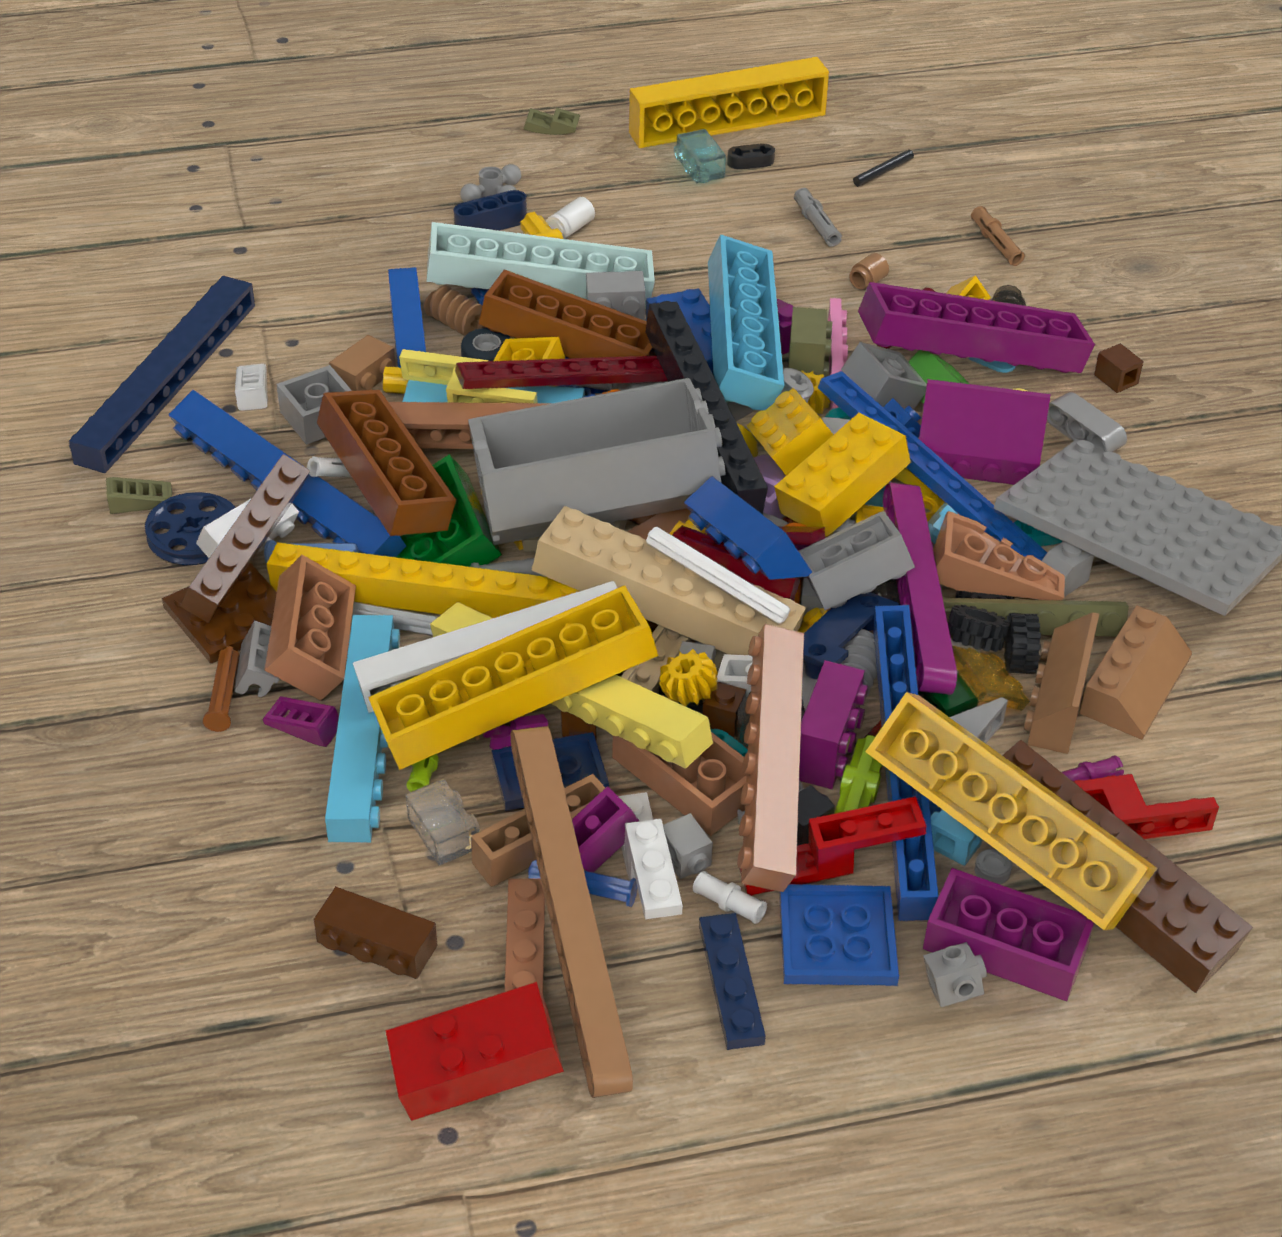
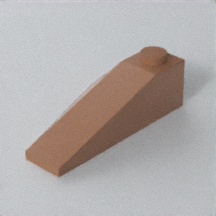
M950 511L946 513L933 548L940 585L958 591L1039 600L1064 599L1065 575L1032 555L1024 557L1011 548L1013 543L1003 538L1000 542L984 532L987 527L978 521Z

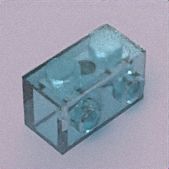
M706 129L677 135V145L674 146L675 158L681 162L686 173L690 174L696 184L707 183L711 180L725 177L726 155Z

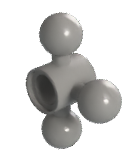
M508 164L502 170L497 167L482 168L479 171V185L477 186L473 183L464 185L460 192L463 202L510 190H517L512 185L520 181L521 171L514 164Z

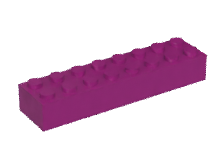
M869 282L858 310L873 343L881 347L896 346L909 351H914L915 349L929 351L936 355L944 353L955 355L959 358H979L986 362H1006L1013 366L1021 364L1041 370L1048 368L1062 373H1082L1095 346V343L1075 313Z

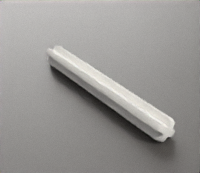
M654 527L648 533L646 542L653 548L775 623L782 624L787 619L790 608L784 603L661 528Z

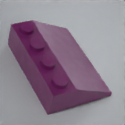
M927 379L919 440L964 479L1015 485L1040 466L1051 394Z

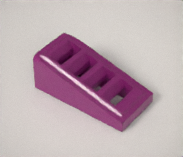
M280 696L262 720L265 725L309 743L327 747L337 734L339 715L334 706ZM290 710L286 718L283 717L287 713V711Z

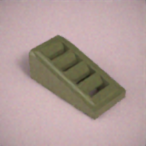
M120 477L106 478V493L110 514L153 509L162 501L172 497L171 482ZM162 493V496H156V494Z

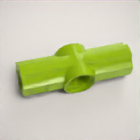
M867 735L863 739H858L851 763L846 765L839 793L840 798L834 814L868 807L871 803L875 802L881 779L880 771L883 765L865 752L875 736Z

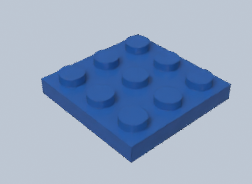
M789 884L784 892L779 891L784 984L898 986L899 970L890 886Z

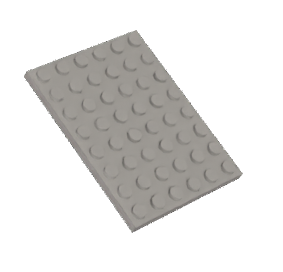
M1076 439L998 496L994 505L995 510L1223 616H1226L1282 560V526L1270 525L1261 521L1255 514L1243 513L1232 508L1225 501H1216L1205 496L1198 489L1182 486L1171 477L1157 475L1149 471L1144 465L1133 464L1123 460L1117 453L1105 452L1096 448L1093 443L1087 440Z

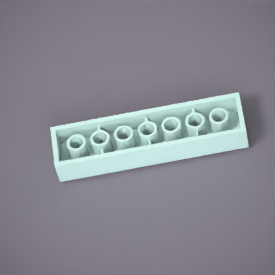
M432 222L426 282H434L438 285H458L465 288L490 289L503 270H507L586 299V273L643 271L645 309L646 298L652 297L655 283L652 250Z

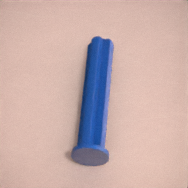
M533 860L529 867L528 879H541L537 860ZM584 870L589 894L626 902L628 907L633 906L638 889L634 877L630 881Z

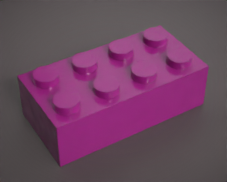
M951 868L927 922L923 949L933 953L949 946L967 942L974 956H981L987 973L1068 1001L1090 942L1094 922L1080 912Z

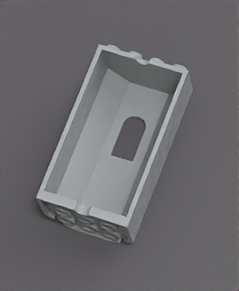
M690 378L468 419L477 473L493 545L542 536L564 506L579 510L583 514L607 523L685 509L687 506L684 504V501L711 476L721 482L720 476L725 475L724 461L722 456H718L717 447H722L719 427L715 428L713 415L709 414L706 401H702L700 389L694 388Z

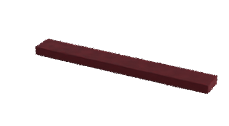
M657 356L458 362L455 367V373L462 389L668 381Z

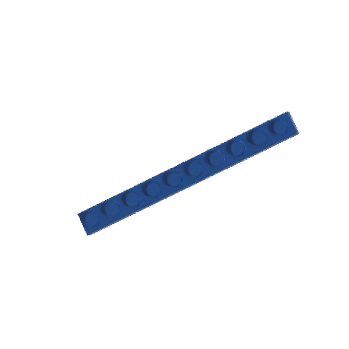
M840 371L820 380L818 389L851 419L858 413H861L906 435L911 461L906 468L955 512L986 526L987 528L984 532L1000 542L1003 538L1013 543L1011 548L1024 557L1032 555L1041 561L1048 552L1006 515L995 510L994 505L844 372Z

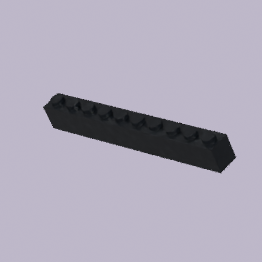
M663 301L661 303L649 304L645 333L668 382L690 378L694 388L700 389L702 401H706L708 412L713 415L715 428L719 427L722 447H717L718 456H722L725 465V475L720 476L721 483L763 515L768 491L766 482L678 303Z

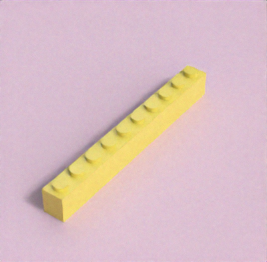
M457 602L430 623L433 637L493 618ZM614 675L550 703L563 712L567 711L583 719L588 724H594L608 731L613 736H619L633 743L638 748L646 749L660 756L665 761L673 762L685 769L713 744L707 716L618 675Z

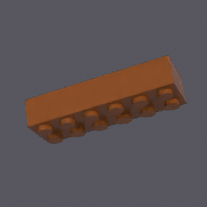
M503 270L484 296L479 325L487 327L493 332H501L512 336L515 339L559 337L564 355L569 359L656 356L645 333L647 321L513 272Z
M380 389L323 393L317 424L389 535L402 536L406 534L447 531L456 499Z

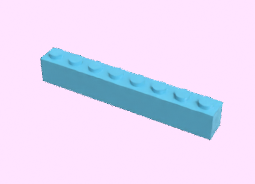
M353 615L325 815L328 842L371 843L373 828H379L380 808L375 805L376 801H382L383 780L379 779V774H385L386 754L382 753V748H388V744L375 713L368 712L353 662L400 647V629H394L393 615Z

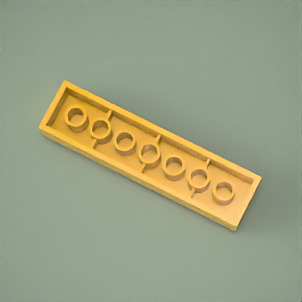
M818 57L630 88L629 134L638 148L824 116L826 113L829 71Z
M624 585L368 698L399 770L659 655L650 626Z
M905 693L865 751L1103 930H1112L1116 927L1157 869L1153 864L919 695Z

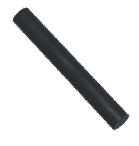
M908 149L853 178V182L859 187L913 159L914 153Z

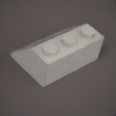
M884 511L799 551L812 571L807 578L824 610L840 607L848 599L859 594L869 593L877 585L890 579L901 578L907 571L915 568L902 535Z

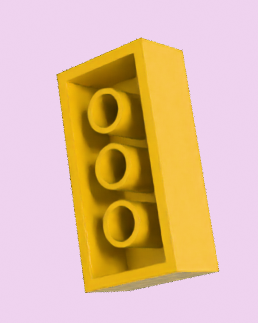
M858 413L774 486L781 514L807 527H825V537H828L911 463L906 435Z

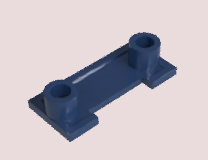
M869 592L848 599L840 607L831 608L804 633L803 660L806 676L817 680L825 660L841 664L848 657V650L842 647L861 629L873 631L875 606H896L899 604Z

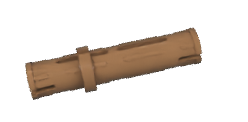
M976 207L971 213V219L981 228V234L993 242L1010 265H1019L1025 258L1024 252L1018 248L1001 228V222L997 218H993L985 207Z

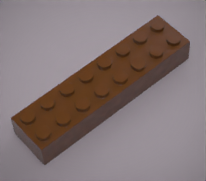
M1022 740L1018 741L1002 756L1157 867L1154 874L1118 922L1116 928L1194 993H1197L1239 950L1253 927Z

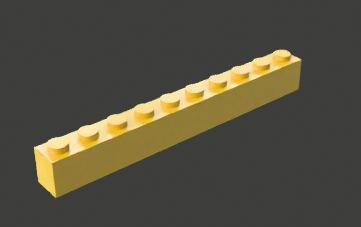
M279 542L276 543L267 562L270 584L276 592L279 576L301 555H304L356 585L354 602L435 614H443L459 602L491 618H496L579 592V590L545 576Z

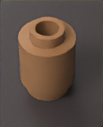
M871 253L852 267V271L849 274L850 281L857 289H867L869 282L877 283L888 275L889 265L882 255Z

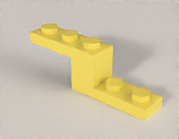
M403 349L399 356L403 379L447 385L448 402L538 403L537 392L509 388L462 389L455 373L456 363L488 360Z

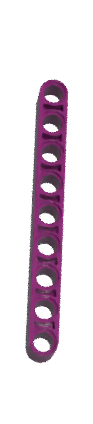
M889 482L884 489L883 509L902 535L915 568L907 571L904 576L896 579L900 605H909L917 688L920 692L951 695L956 687L957 668L921 488L917 485Z

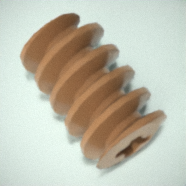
M443 285L436 291L431 292L424 302V311L427 315L432 316L464 336L473 330L483 327L479 325L482 305L476 304L474 300L468 299L467 296L452 290L447 285Z

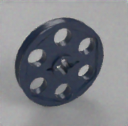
M191 492L170 497L155 506L146 518L145 533L148 546L159 558L180 565L204 564L209 558L196 544L203 527L236 507L227 499L211 493ZM209 506L216 508L208 512L201 510L202 508ZM175 509L184 510V512L180 514L170 513L172 510ZM161 528L169 529V531L166 533H154L156 530ZM176 545L186 546L184 549L178 551L171 549L173 546Z

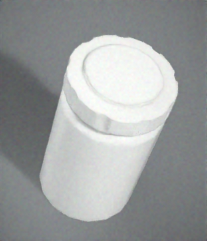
M578 197L548 217L546 222L551 229L558 228L562 233L563 239H566L592 221L595 217V210L588 199Z

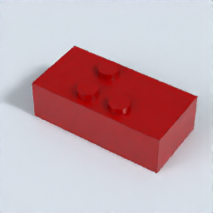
M537 982L385 1030L398 1097L411 1121L564 1072L548 1008Z

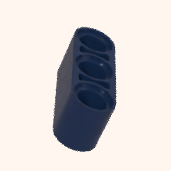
M510 190L457 204L453 209L454 225L498 231L519 226L520 221L527 214V196L522 191Z

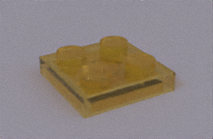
M952 646L957 672L979 701L988 703L1003 697L1008 700L1007 708L1022 711L1027 706L1030 700L1023 693L1022 684L1008 674L1005 670L1006 665L1001 658L992 653L989 655L979 653L973 648L964 649Z

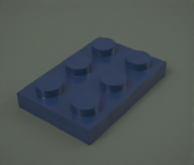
M593 732L552 739L564 788L591 774H594L605 788L609 787V781ZM511 746L502 749H492V762L505 811L524 808Z

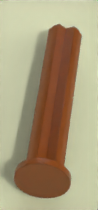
M227 646L225 650L220 651L209 710L203 717L204 726L215 732L225 731L231 724L229 710L240 656L239 652L233 650L231 646Z

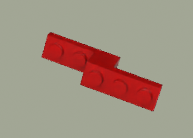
M1132 774L1073 781L1143 839L1210 831L1213 829L1219 810L1214 797L1192 798L1186 801L1156 803L1146 806Z
M916 796L809 819V843L797 846L796 876L790 884L803 885L854 874L855 849L925 835L926 823ZM744 884L746 893L751 896L775 891Z

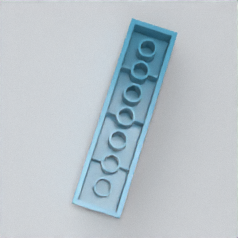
M720 234L708 259L713 375L726 402L742 404L753 410H766L775 403L776 398L784 388L773 253L771 250Z

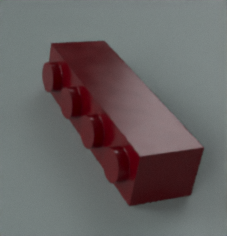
M683 525L672 534L675 538L752 585L760 586L764 590L794 601L801 577L770 580L760 571L756 574L752 573L742 562L741 556L735 559L723 546L725 543L716 544L708 534Z

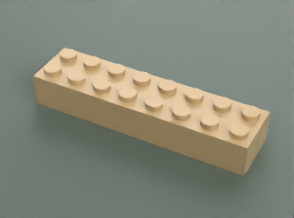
M567 506L563 507L538 540L532 571L579 591L611 581L615 582L617 588L625 585L645 619L703 644L715 646V649L730 655H749L750 641L753 636H758L764 624L798 632L806 609L805 606L795 603L791 599L783 598L764 590L760 586L754 585L790 608L787 619L782 624H777L653 548L642 537L621 530L610 523L602 522Z

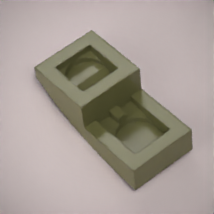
M557 107L554 115L530 108L523 130L550 135L574 133L580 115Z

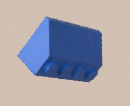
M713 476L684 501V504L691 512L688 516L690 521L700 531L706 528V533L716 544L725 543L723 546L735 559L741 556L742 562L752 573L756 574L760 571L770 580L808 577L812 573L785 531Z

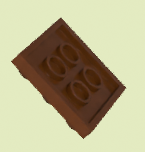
M250 563L209 624L180 607L188 587L162 598L164 609L209 663L213 664L218 661L220 651L225 650L227 646L233 647V650L236 651L241 650V644L254 621L272 626L277 592Z

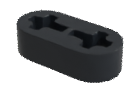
M764 143L734 146L729 148L727 154V165L733 169L768 167L775 160V148L770 144Z

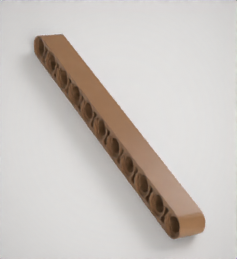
M548 726L512 730L511 748L588 1090L592 1098L631 1092L633 1089V1077L551 732Z

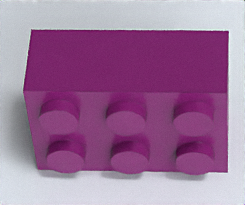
M824 661L801 721L799 781L833 790L837 776L843 777L848 763V757H845L847 752H853L857 733H854V730L856 728L861 729L865 716V709L860 708V705L864 706L869 687L863 684L865 670Z

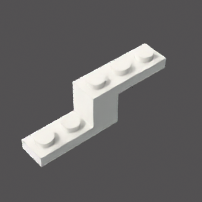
M647 792L618 796L639 819V822L625 823V844L621 848L628 879L630 881L633 877L636 879L645 919L681 915L683 905L662 820H653Z

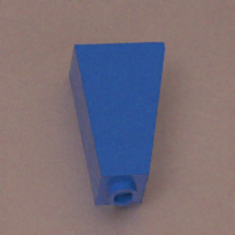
M416 267L388 269L397 366L401 368L399 356L403 349L426 352Z

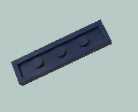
M736 913L699 917L700 934L726 1049L731 1050L765 1045L766 1035Z

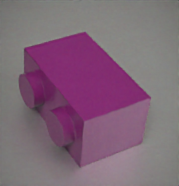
M608 786L572 819L583 869L589 872H595L625 844V823L639 822L633 811Z

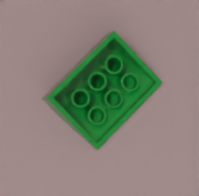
M448 454L432 465L456 499L448 530L400 536L406 547L396 558L470 567L471 563L487 565L501 556L502 553L498 545H493L487 518L469 476L453 457Z

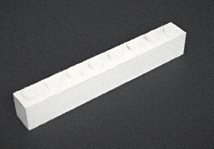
M611 581L353 662L368 712H374L368 697L617 589L615 582Z

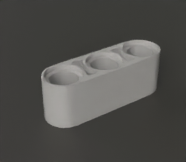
M1068 392L1049 403L1048 423L1072 441L1076 439L1087 440L1093 443L1094 447L1105 452H1114L1126 444L1127 435L1124 428L1079 395Z

